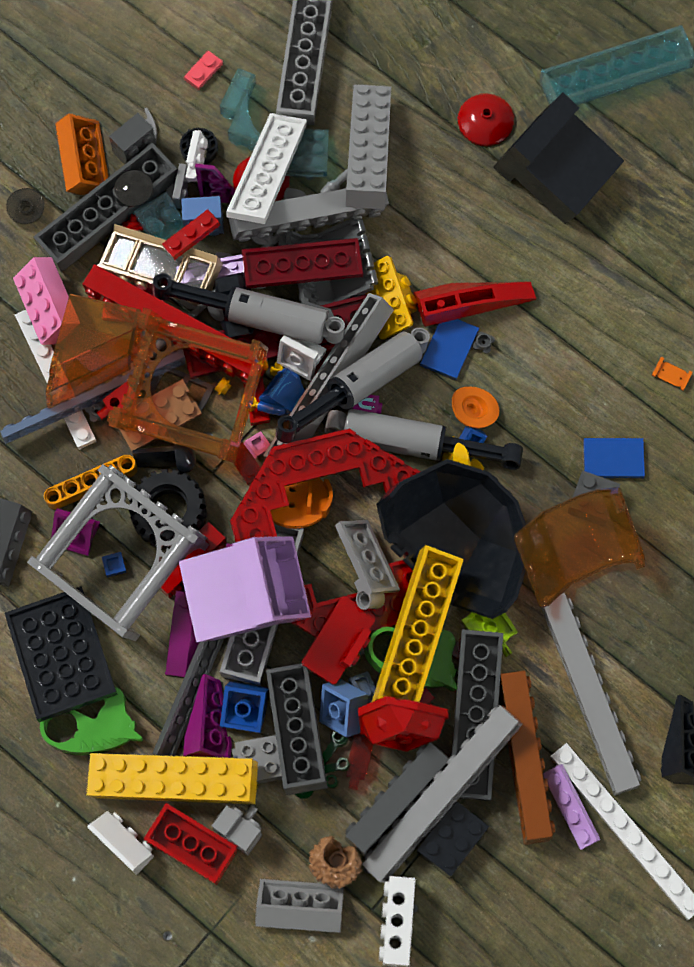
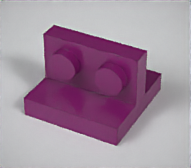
M57 508L54 513L51 538L71 512ZM91 518L67 550L88 556L91 552L92 540L100 527V521Z

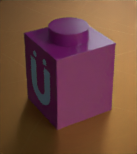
M369 395L356 404L353 409L381 414L383 403H379V396Z

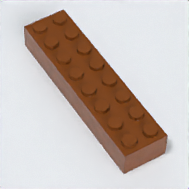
M525 671L500 674L499 692L502 706L523 724L508 741L523 842L524 845L549 842L553 833H555L554 821H550L549 818L550 812H552L550 799L546 800L548 783L547 779H543L542 775L543 770H545L544 759L539 757L541 740L540 737H536L538 722L537 717H533L532 714L535 704L533 696H529L531 680L530 676H526Z

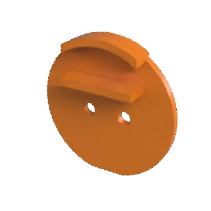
M320 478L284 486L289 506L271 510L273 522L279 526L291 529L312 526L326 518L329 514L333 499L332 486L328 479L322 481Z

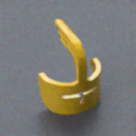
M461 443L455 445L453 453L444 452L442 456L443 461L446 459L451 460L453 456V461L484 470V466L477 459H472L470 462L469 452Z

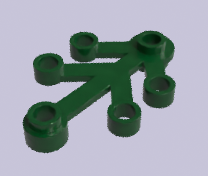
M333 731L331 734V742L323 752L326 774L340 770L347 771L350 768V762L344 757L339 758L335 763L327 764L336 749L344 747L349 740L348 737L343 735L341 739L336 740V735L340 734L336 731ZM342 762H347L345 767H340ZM328 775L326 777L328 788L334 789L338 786L339 781L335 775ZM335 779L334 784L329 785V780ZM314 791L297 793L295 795L300 799H308Z

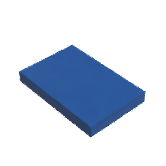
M459 319L439 323L420 366L457 380L479 328Z
M643 438L583 439L584 471L602 478L645 477Z

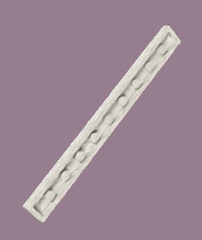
M567 743L564 744L550 758L557 766L563 764L576 789L682 915L689 920L694 916V893Z

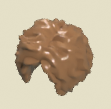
M333 836L321 838L318 845H314V849L309 853V869L318 882L327 884L332 889L337 887L341 889L347 886V884H351L352 881H356L357 876L362 872L360 868L362 860L357 848L353 846L342 848L341 843L335 840Z

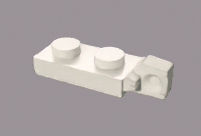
M201 130L193 131L186 160L188 168L185 178L188 182L197 181L195 164H204V154L208 148V141Z

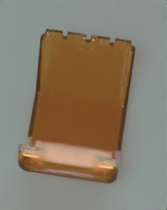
M619 487L599 488L577 495L540 512L514 535V541L521 554L520 557L528 573L532 589L535 591L534 594L539 607L549 606L572 584L606 568L623 563H635L637 569L645 567V555L623 493Z

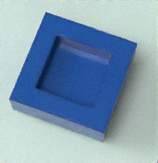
M121 552L102 557L107 578L126 573Z

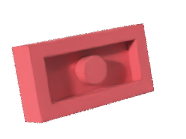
M207 51L184 76V79L197 90H200L223 65V61L210 51Z

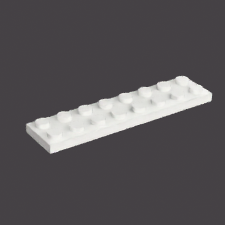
M270 113L226 211L228 218L260 224L266 223L306 129V119Z

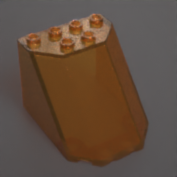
M74 294L69 295L50 364L49 379L46 387L47 408H52L131 370L133 363L136 364L138 354L141 353L142 325L144 318L141 317L140 309Z

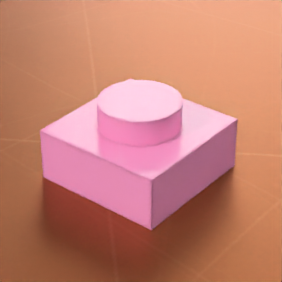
M260 431L245 440L244 445L256 459L266 452L270 443Z

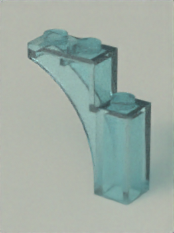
M238 68L220 104V113L228 120L233 119L228 130V139L235 145H243L253 151L261 135L252 124L248 113L249 100L256 85L255 74Z

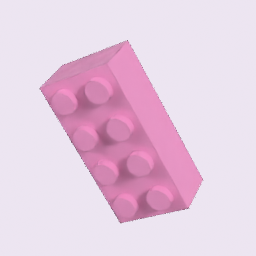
M33 257L13 280L40 344H60L80 325V322L52 257Z

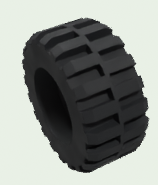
M161 469L162 473L157 474L156 471L150 473L151 477L147 479L144 476L140 480L141 484L135 485L134 488L139 492L143 489L152 496L150 498L152 502L164 494L181 496L187 504V511L181 518L184 520L182 525L186 528L192 526L197 531L205 525L207 505L204 493L195 479L192 480L187 473L182 475L179 470L173 469L172 472H168V469ZM144 509L142 513L147 514V509ZM129 510L136 532L141 535L145 542L149 541L152 546L157 547L154 531L147 520L137 512ZM156 523V526H157L158 528H162L163 526H167V525H163V524ZM171 530L164 531L161 534L163 541H170L175 537V533ZM163 545L162 548H163V549H167V548L169 549V546H164V545Z

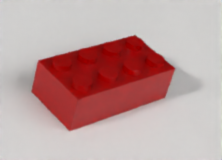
M165 803L144 837L146 843L215 885L219 883L239 850L235 844Z

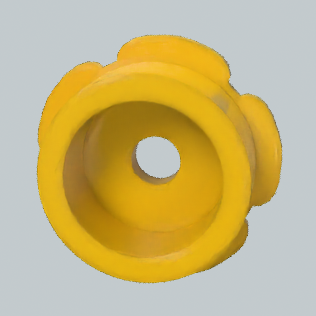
M223 377L214 389L218 392V395L221 393L225 395L232 386L229 384L230 379L227 380Z

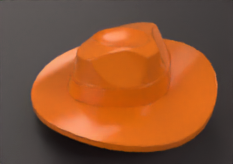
M462 387L457 389L452 396L453 412L456 418L467 427H488L499 416V406L496 399L484 389Z

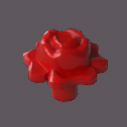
M132 214L130 220L122 222L123 227L136 231L144 230V225L138 222V215Z

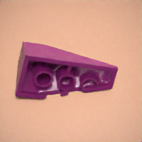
M196 163L195 170L200 197L220 196L221 203L230 204L235 189L216 166Z
M176 591L165 675L184 678L199 642H196L186 593Z
M203 674L184 738L183 756L231 758V736L227 735L226 727L220 726L224 698L221 681L207 674Z

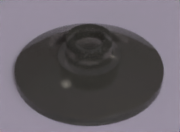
M22 188L13 192L6 204L9 217L19 224H30L37 221L45 209L44 199L41 194L30 188ZM25 207H29V208H30V209L27 210V211H24V210H23Z

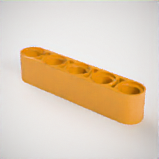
M123 455L104 463L106 467L112 465L128 478L134 476L137 472L135 459L130 455ZM124 464H132L130 469H123ZM101 465L48 488L44 492V500L48 507L56 510L82 499L91 487L86 485V482L89 479L96 480L101 473L98 469ZM76 487L77 491L75 493H68L69 488ZM51 496H59L58 500H56L55 502L49 501Z

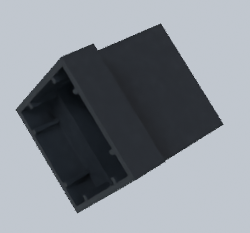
M562 92L539 114L493 168L508 182L516 178L554 215L566 224L579 214L621 166L624 160L575 115L580 107Z

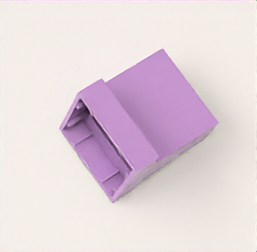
M293 536L254 537L233 543L231 547L179 561L196 642L219 640L276 624L290 623L311 617Z

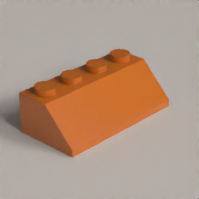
M69 113L55 123L66 192L85 195L108 178L100 124L97 120Z

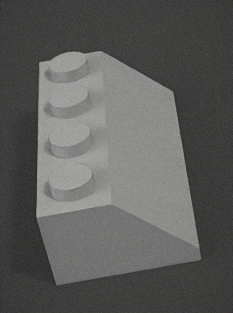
M260 879L256 905V926L340 933L344 887L332 889L329 885L321 883Z

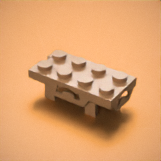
M183 379L113 417L131 451L158 441L202 415L196 402L191 403L187 396L190 391Z

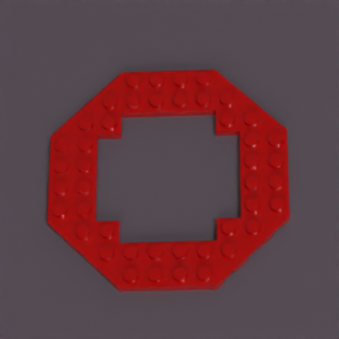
M350 428L274 446L230 520L235 542L254 537H277L271 510L289 506L284 486L359 469L364 487L383 483L386 493L399 482L421 471L405 464L403 460L393 454L380 449L378 445L357 435ZM403 560L389 563V567L400 590L398 592L384 593L385 602L381 608L367 609L376 617L370 628L371 632L383 627L394 626L397 623L413 570ZM307 584L304 587L311 617L290 623L316 638L341 597L316 603L312 585ZM357 593L346 595V597L356 603Z

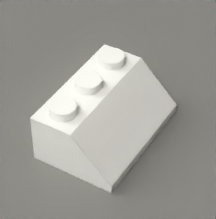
M107 811L87 827L137 875L153 859L154 856L150 853L153 849L145 841L141 844L136 839L138 834L130 826L126 829L121 824L123 820L115 812L111 815Z

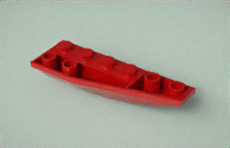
M531 282L449 283L414 292L424 327L536 300Z

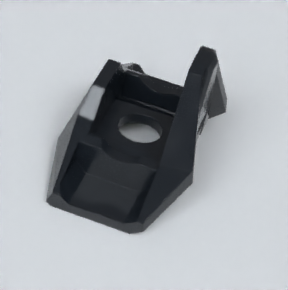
M241 274L215 279V292L229 295L233 286L246 289L245 279ZM224 319L220 321L226 336L230 338L251 335L254 332L252 327L228 322Z

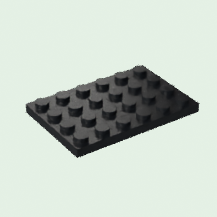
M82 586L76 588L84 594ZM63 592L4 613L38 723L117 695L91 612L67 593Z

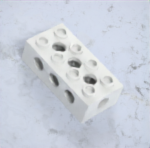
M390 876L389 881H385L384 896H388V901L383 903L382 918H386V925L382 924L380 938L385 939L384 947L380 946L379 961H383V966L409 967L415 878ZM400 896L403 898L404 903L396 905L392 899ZM393 918H400L403 924L400 927H395L391 924V920ZM392 939H397L400 941L401 947L393 949L389 942Z

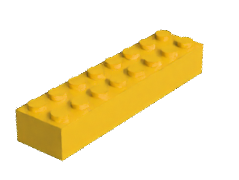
M427 545L419 551L372 702L385 696L420 702L464 559Z
M90 753L87 796L102 799L255 804L258 762L254 759Z

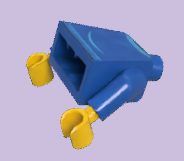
M275 362V366L270 368V374L274 378L258 398L260 402H257L254 396H250L248 402L254 404L249 405L246 403V410L254 411L257 408L258 411L278 416L290 414L305 392L300 376L288 368L283 369L282 365Z

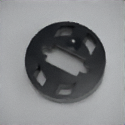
M205 128L188 129L180 140V151L183 159L187 160L193 131L201 130L208 141L204 165L211 163L218 153V143L215 135Z

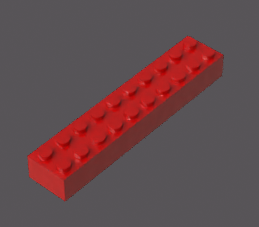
M95 264L82 284L85 293L89 295L88 298L95 303L100 301L105 304L104 307L114 313L115 311L122 313L121 316L130 322L132 320L138 322V325L146 331H149V329L155 331V335L163 340L168 338L179 349L185 347L190 350L189 353L198 359L200 357L206 359L207 363L214 368L218 366L223 368L224 373L231 377L237 376L241 378V382L249 387L252 385L257 387L268 369L267 357Z

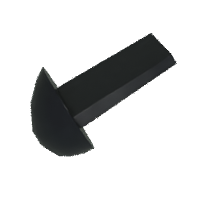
M179 436L176 438L175 445L136 449L132 451L138 468L177 466V470L183 475V473L192 471L196 465V453L191 445Z

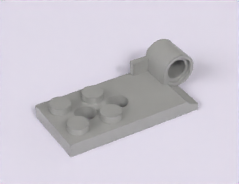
M368 520L340 521L335 527L359 577L354 582L358 590L356 603L362 610L381 608L385 602L384 593L398 592L400 588Z

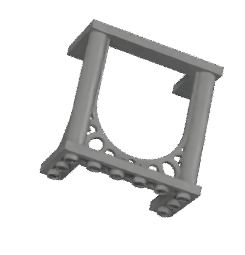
M102 464L98 469L101 474L39 555L37 557L31 556L27 563L120 636L137 641L140 634L131 628L132 624L179 565V561L184 560L196 549L201 548L205 551L210 544L205 541L207 537L192 526L186 528L182 525L184 520L175 513L171 516L165 512L168 508L159 501L156 504L150 500L152 496L145 490L141 489L139 492L135 489L134 486L136 484L112 465L106 467ZM114 489H119L121 493V499L118 503H114L111 499V492ZM126 493H127L128 499H129V500L132 499V503H131V504L125 503ZM105 496L108 503L101 505L100 503L104 501L103 497ZM124 508L137 512L147 520L156 537L157 551L152 568L113 618L63 579V574L53 566L93 516L107 509ZM147 509V514H143L142 511ZM157 521H160V522H159L160 524H163V525L168 524V525H167V526H163L162 528H158V527L156 526V523H157ZM171 530L175 533V537L170 541H163L161 539V534L164 531ZM163 545H164V546H171L170 549L167 548V549H166V552L163 553V551H162Z

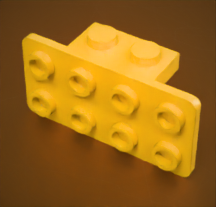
M385 256L374 262L375 267L371 270L376 271L378 284L373 286L374 290L365 293L383 297L394 309L378 334L382 340L413 325L411 314L417 311V301L411 292L410 280L407 276L396 272L390 256Z

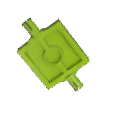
M471 612L470 615L461 620L467 630L503 633L502 653L505 658L513 653L506 642L518 634V631L506 613L490 619Z

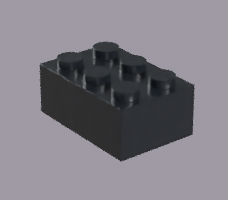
M456 801L417 849L416 853L450 879L488 830L489 826Z

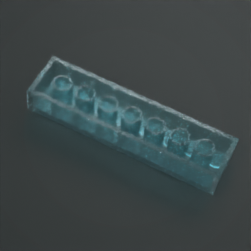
M680 25L541 70L539 81L549 105L562 92L576 105L693 68L694 51L683 26Z

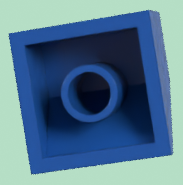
M230 681L224 690L220 726L261 733L268 706L269 688Z

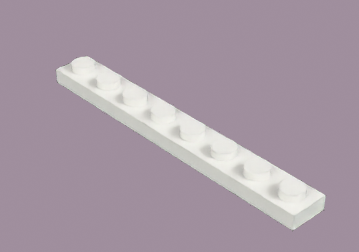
M27 310L15 314L57 405L62 400L75 398L51 345L40 344ZM82 410L64 418L78 450L97 442Z

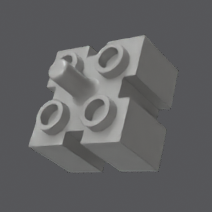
M253 805L248 808L244 815L235 806L232 808L226 806L212 825L213 830L217 834L238 846L239 850L247 856L263 836L260 825L251 819L258 810Z

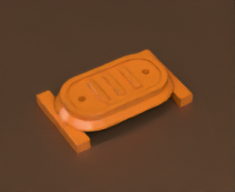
M661 357L652 376L655 377L657 374L660 379L681 387L680 390L684 391L693 372L689 370L687 374L683 369L668 362H663L665 358Z

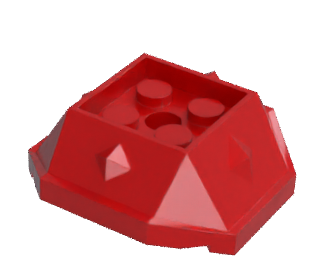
M385 696L358 708L360 733L366 735L374 745L408 752L439 738L444 722L448 719V709L417 701Z

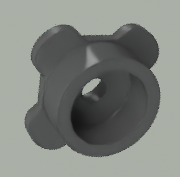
M478 332L472 347L475 350L480 349L484 353H489L491 351L490 346L495 341L494 337L487 333Z

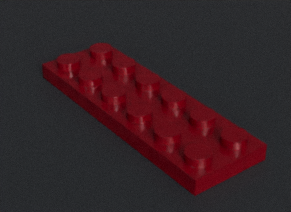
M358 238L242 249L246 289L363 277Z

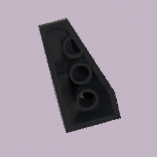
M677 695L661 757L662 778L674 784L694 785V704L690 699Z

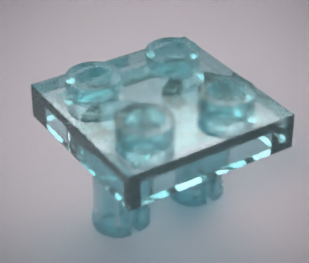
M167 192L133 212L146 234L161 239L168 238L184 227L182 217Z

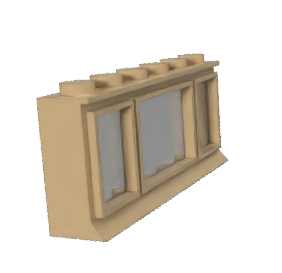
M114 224L112 236L97 266L129 283H135L137 287L142 289H153V278L157 274L166 273L175 282L212 291L215 279H217L223 263L218 256L194 248H190L174 260L162 246V243L166 241L165 239ZM187 301L188 303H190V304H192V305L198 306L197 303H193V302Z

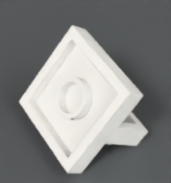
M284 335L280 340L277 363L311 381L315 375L316 366L326 354V348L315 343Z

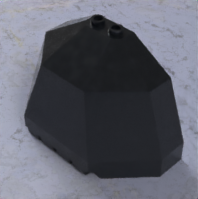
M446 459L399 482L389 489L377 502L376 505L384 539L389 544H392L390 549L399 558L403 555L406 556L403 562L412 570H414L419 551L425 545L464 559L450 602L452 606L494 619L506 613L516 601L532 552L533 542L518 500L490 472Z

